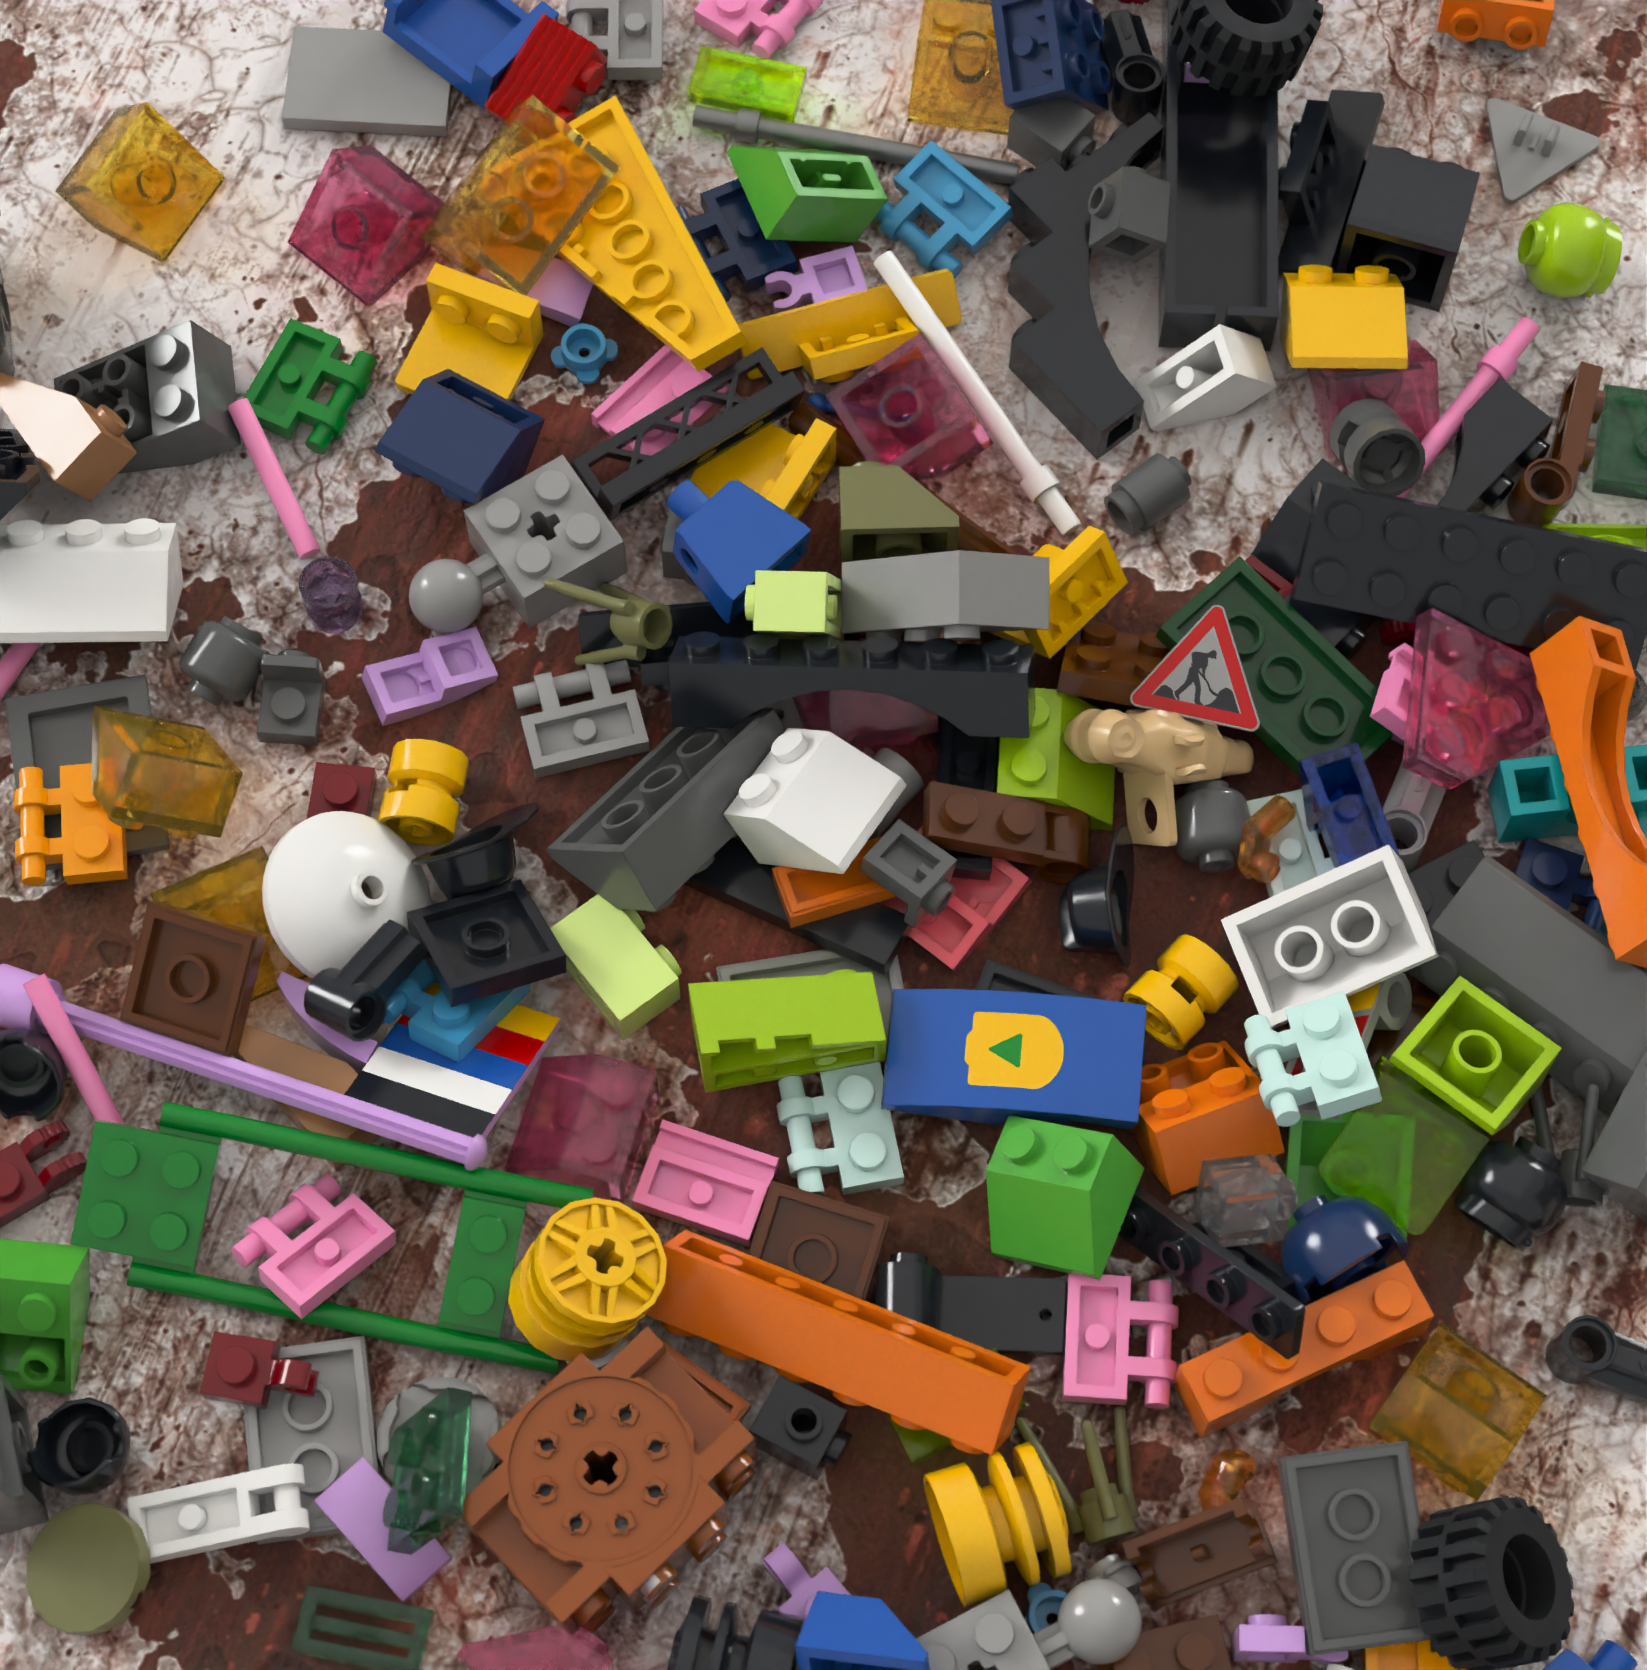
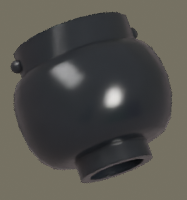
M1519 1136L1514 1145L1500 1140L1489 1142L1481 1147L1469 1160L1462 1176L1464 1192L1456 1197L1454 1207L1496 1238L1523 1252L1526 1247L1531 1246L1533 1236L1540 1237L1550 1231L1564 1212L1568 1192L1566 1183L1557 1174L1562 1163L1545 1149L1522 1136Z

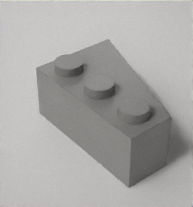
M955 550L842 562V633L866 635L865 640L877 636L894 638L898 642H901V635H904V642L924 643L930 639L940 638V634H944V639L978 640L980 639V632L1049 629V557Z

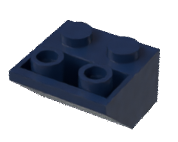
M446 369L421 381L379 440L375 452L393 461V467L399 472L411 477H423L442 487V493L448 498L460 503L475 504L524 477L545 419L464 376Z

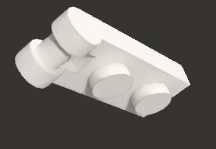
M301 1464L276 1465L127 1498L129 1518H132L142 1528L150 1549V1564L272 1537L300 1535L310 1530L308 1510L301 1508L299 1489L305 1486L304 1467ZM273 1492L275 1511L260 1514L258 1495Z

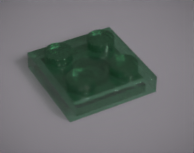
M448 1387L395 1429L388 1450L389 1463L395 1466L393 1488L387 1495L383 1509V1523L385 1527H389L388 1551L412 1555L463 1518L473 1392Z

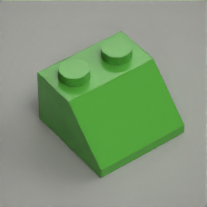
M1009 1115L986 1169L991 1253L996 1258L1100 1280L1144 1167L1113 1134Z

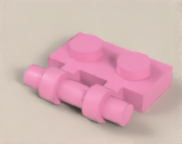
M702 0L694 9V22L738 49L750 34L757 37V40L751 46L752 51L760 59L768 60L777 49L782 50L786 48L795 36L794 28L804 16L813 15L823 0ZM778 1L785 4L778 14L767 15Z
M326 1174L312 1186L306 1183L289 1195L290 1203L269 1219L264 1216L257 1219L246 1228L247 1236L231 1247L232 1255L245 1268L262 1255L267 1258L270 1257L258 1267L260 1281L301 1319L396 1245L395 1230L356 1194H351L336 1207L330 1203L342 1194V1189L338 1182L329 1174ZM304 1222L310 1225L313 1224L294 1240L288 1237L291 1232Z
M1068 1273L1062 1401L1125 1405L1128 1381H1139L1145 1384V1407L1152 1409H1166L1170 1407V1385L1176 1383L1175 1374L1177 1372V1362L1171 1360L1172 1330L1177 1329L1179 1325V1308L1173 1305V1283L1171 1281L1152 1280L1148 1283V1302L1130 1301L1131 1276L1102 1274L1101 1279L1096 1280ZM1130 1326H1142L1147 1329L1146 1357L1129 1356Z

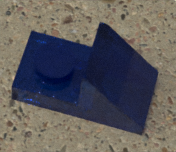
M1357 742L1299 761L1306 824L1309 832L1320 829L1334 868L1386 845H1390L1395 853L1399 855Z

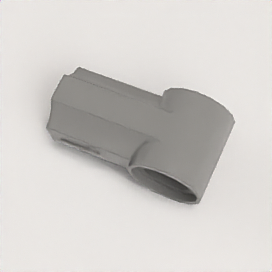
M1422 756L1413 759L1403 758L1382 811L1375 821L1366 852L1371 853L1388 845L1385 842L1386 839L1400 840L1406 844L1408 849L1391 848L1403 861L1407 873L1415 870L1449 786L1451 775L1432 760Z

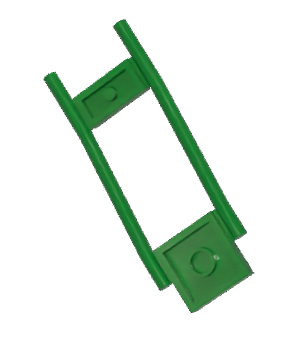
M165 1102L161 1113L159 1131L104 1120L95 1121L70 1244L133 1256L127 1286L194 1298L431 1351L557 1374L558 1359L552 1358L529 1343L500 1338L510 1289V1278L513 1274L527 1202L563 1208L570 1202L592 1198L594 1189L483 1167L468 1171L463 1163ZM222 1138L464 1189L465 1193L438 1326L325 1301L301 1319L270 1289L195 1273Z

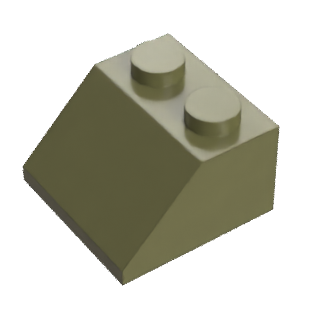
M863 461L853 466L839 467L838 523L841 580L842 562L958 550L959 516L900 466H884L875 461Z

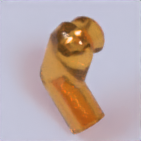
M1275 795L1243 824L1237 862L1238 867L1245 878H1254L1261 884L1273 881L1281 869L1278 865L1280 863L1279 856L1269 852L1271 839L1292 821L1296 815L1293 805L1280 795Z
M1227 1449L1219 1452L1211 1459L1198 1490V1499L1203 1511L1236 1499L1247 1480L1254 1478L1255 1463L1250 1454L1243 1450L1232 1451Z

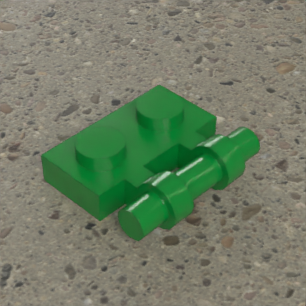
M290 318L243 399L247 398L263 429L289 440L292 439L301 422L312 426L313 429L305 441V445L311 451L324 455L332 441L339 440L345 432L349 423L346 417L356 399H363L371 387L370 375L377 365L376 358L365 351H358L350 365L339 361L338 358L343 351L340 338ZM324 382L337 387L327 405L314 401Z

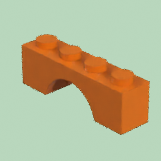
M1405 1260L1304 1306L1306 1312L1300 1352L1290 1359L1284 1358L1249 1332L1180 1364L1175 1374L1176 1383L1173 1386L1200 1439L1256 1414L1282 1394L1313 1377L1357 1360L1368 1361L1423 1335L1435 1315Z

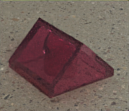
M1417 340L1407 341V369L1307 368L1328 458L1336 457L1330 448L1329 432L1333 420L1343 408L1354 401L1368 398L1382 400L1397 412L1404 423L1419 438L1420 442L1438 422L1440 414L1437 360Z

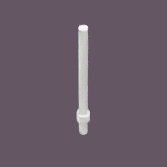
M887 251L880 255L874 261V266L1023 480L1020 482V486L1033 504L1040 503L1063 537L1073 533L1082 523L1059 492L1058 488L1061 483L1048 465L1041 466L894 253Z

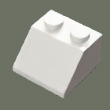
M787 728L774 741L771 751L754 774L741 785L738 795L723 815L759 864L844 874L907 785L899 775L830 731Z

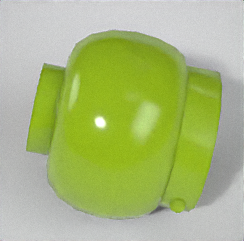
M1570 202L1556 204L1545 209L1536 220H1530L1525 225L1518 244V260L1521 264L1525 265L1526 275L1530 283L1546 295L1563 299L1574 298L1583 294L1586 297H1591L1593 294L1599 295L1604 293L1610 286L1616 275L1622 252V233L1620 227L1612 223L1610 218L1606 217L1603 219L1600 214L1588 206Z

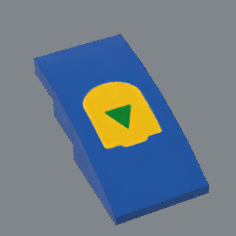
M894 989L891 999L881 1109L1002 1126L1008 1116L1012 1115L1068 1126L1072 1121L1133 1130L1138 1124L1147 1005L1086 997L1014 991Z

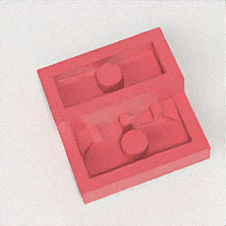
M921 826V828L918 830V833H920L921 835H922V826ZM992 858V872L989 881L952 877L950 884L955 887V892L947 906L936 917L928 913L915 928H912L908 936L953 971H956L1003 919L1032 881L1006 860ZM898 897L878 902L906 914L908 904Z

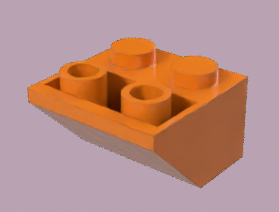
M1225 1040L1218 1043L1197 1045L1188 1054L1162 1064L1142 1066L1138 1124L1133 1128V1132L1150 1170L1171 1196L1285 1153L1279 1125L1276 1123L1273 1111L1265 1108L1259 1092V1085L1262 1080Z

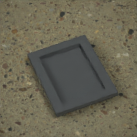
M145 674L5 698L16 789L19 788V770L24 767L33 766L41 768L43 770V788L53 789L60 788V766L119 760L124 771L127 857L170 849L149 688ZM61 814L44 815L46 838L62 837ZM63 863L46 865V871L63 868Z

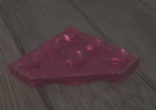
M1430 608L1417 616L1402 768L1447 790H1451L1495 766L1499 761L1505 760L1549 736L1550 724L1542 696L1536 686L1537 678L1531 658L1434 608Z

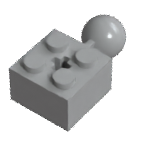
M562 454L465 509L464 516L469 542L479 557L468 564L454 559H437L427 563L412 579L409 588V603L414 616L423 626L435 632L453 633L468 627L481 611L484 594L500 586L530 629L578 601V599L547 589L544 586L546 578H554L596 591L601 583H609L627 573L624 540Z
M1096 1578L1083 1581L1074 1586L1066 1594L1060 1605L1058 1621L1034 1634L1030 1631L1008 1589L916 1638V1640L928 1652L930 1670H979L982 1668L984 1670H1052L1074 1657L1092 1664H1109L1120 1660L1137 1643L1141 1632L1142 1617L1137 1601L1125 1587L1108 1579Z

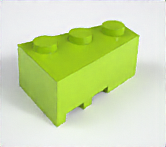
M842 969L826 975L688 983L692 1026L705 1093L779 1080L788 1076H801L878 1062L886 1058V1036L872 972L857 973L853 969Z

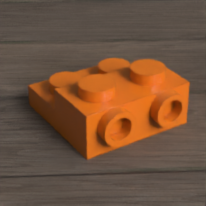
M1439 0L1437 32L1449 33L1457 40L1463 42H1470L1477 38L1503 41L1511 48L1517 50L1527 49L1531 46L1545 47L1554 13V0Z

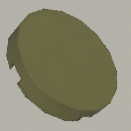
M99 1503L72 1505L52 1516L35 1537L27 1559L26 1587L34 1609L50 1626L81 1636L102 1634L125 1622L135 1610L131 1606L137 1600L139 1592H145L150 1579V1549L142 1528L132 1518L126 1517L123 1512Z

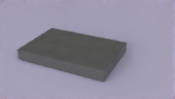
M1400 1441L1276 1458L1302 1626H1305L1306 1655L1312 1656L1432 1639L1430 1635L1425 1636L1420 1625L1421 1618L1418 1609H1414L1411 1594H1414L1413 1584L1409 1580V1566L1413 1565L1410 1551L1413 1540L1419 1539L1417 1530L1421 1522L1408 1442Z

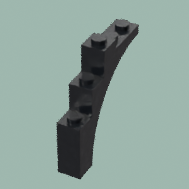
M1150 112L1134 124L1127 122L1113 132L1106 144L1092 154L1085 152L1079 155L1066 171L1051 157L1036 169L1030 167L1023 170L1016 176L1009 187L1008 205L1012 207L1013 217L1010 221L1030 243L1018 250L1010 262L1008 293L1032 317V319L1023 323L1012 336L1009 369L1096 460L1140 428L1144 400L1118 369L1099 331L1090 296L1089 261L1092 248H1089L1091 214L1088 211V200L1093 187L1121 167L1132 166L1147 169L1159 158L1164 126Z

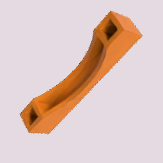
M1578 616L1532 651L1530 657L1537 678L1536 686L1542 696L1550 724V736L1556 746L1564 774V786L1570 796L1579 827L1578 836L1584 846L1593 877V889L1599 899L1606 923L1608 943L1614 952L1616 960L1647 968V837L1640 827L1631 804L1625 775L1624 749L1628 707L1636 677L1622 631Z

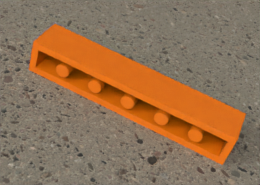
M686 1229L662 1246L667 1258L666 1281L655 1304L645 1315L662 1321L661 1324L667 1331L685 1337L699 1336L718 1344V1349L722 1353L736 1359H756L775 1367L778 1375L792 1382H812L833 1391V1396L848 1405L858 1407L869 1405L891 1414V1419L902 1427L912 1430L928 1429L950 1438L949 1441L954 1447L967 1453H987L993 1455L1010 1436L1031 1366Z

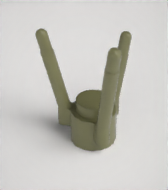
M546 578L544 580V586L547 589L612 611L610 627L613 634L623 643V646L577 655L575 663L578 666L626 658L642 661L646 656L647 648L653 650L661 648L671 635L673 623L671 610L668 605L648 601L606 582L600 584L599 590L601 593L554 578Z
M1116 1406L1113 1410L1119 1492L1116 1483L1109 1484L1092 1422L1085 1420L1081 1423L1085 1450L1095 1487L1079 1494L1082 1505L1079 1507L1028 1421L1024 1417L1017 1418L1015 1426L1025 1443L1030 1442L1035 1448L1043 1467L1050 1474L1056 1485L1072 1535L1084 1532L1087 1545L1095 1546L1115 1541L1137 1532L1133 1518L1139 1517L1140 1514L1133 1494L1126 1411L1123 1406Z

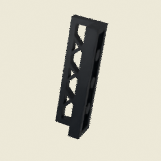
M763 347L575 458L571 462V467L609 521L795 410L800 404L805 389L793 371L782 377ZM758 368L769 386L747 399L736 397L735 391L738 378ZM730 384L728 395L717 392ZM703 400L725 406L724 413L700 427L687 425L690 408ZM683 412L681 423L669 421ZM653 429L678 434L677 441L652 456L639 453L643 435ZM635 441L633 452L621 449ZM606 457L630 462L629 470L604 485H601L590 468Z

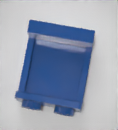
M385 0L384 7L387 8L383 33L483 109H486L484 105L541 15L544 13L558 21L560 13L544 1H541L530 13H527L511 0Z

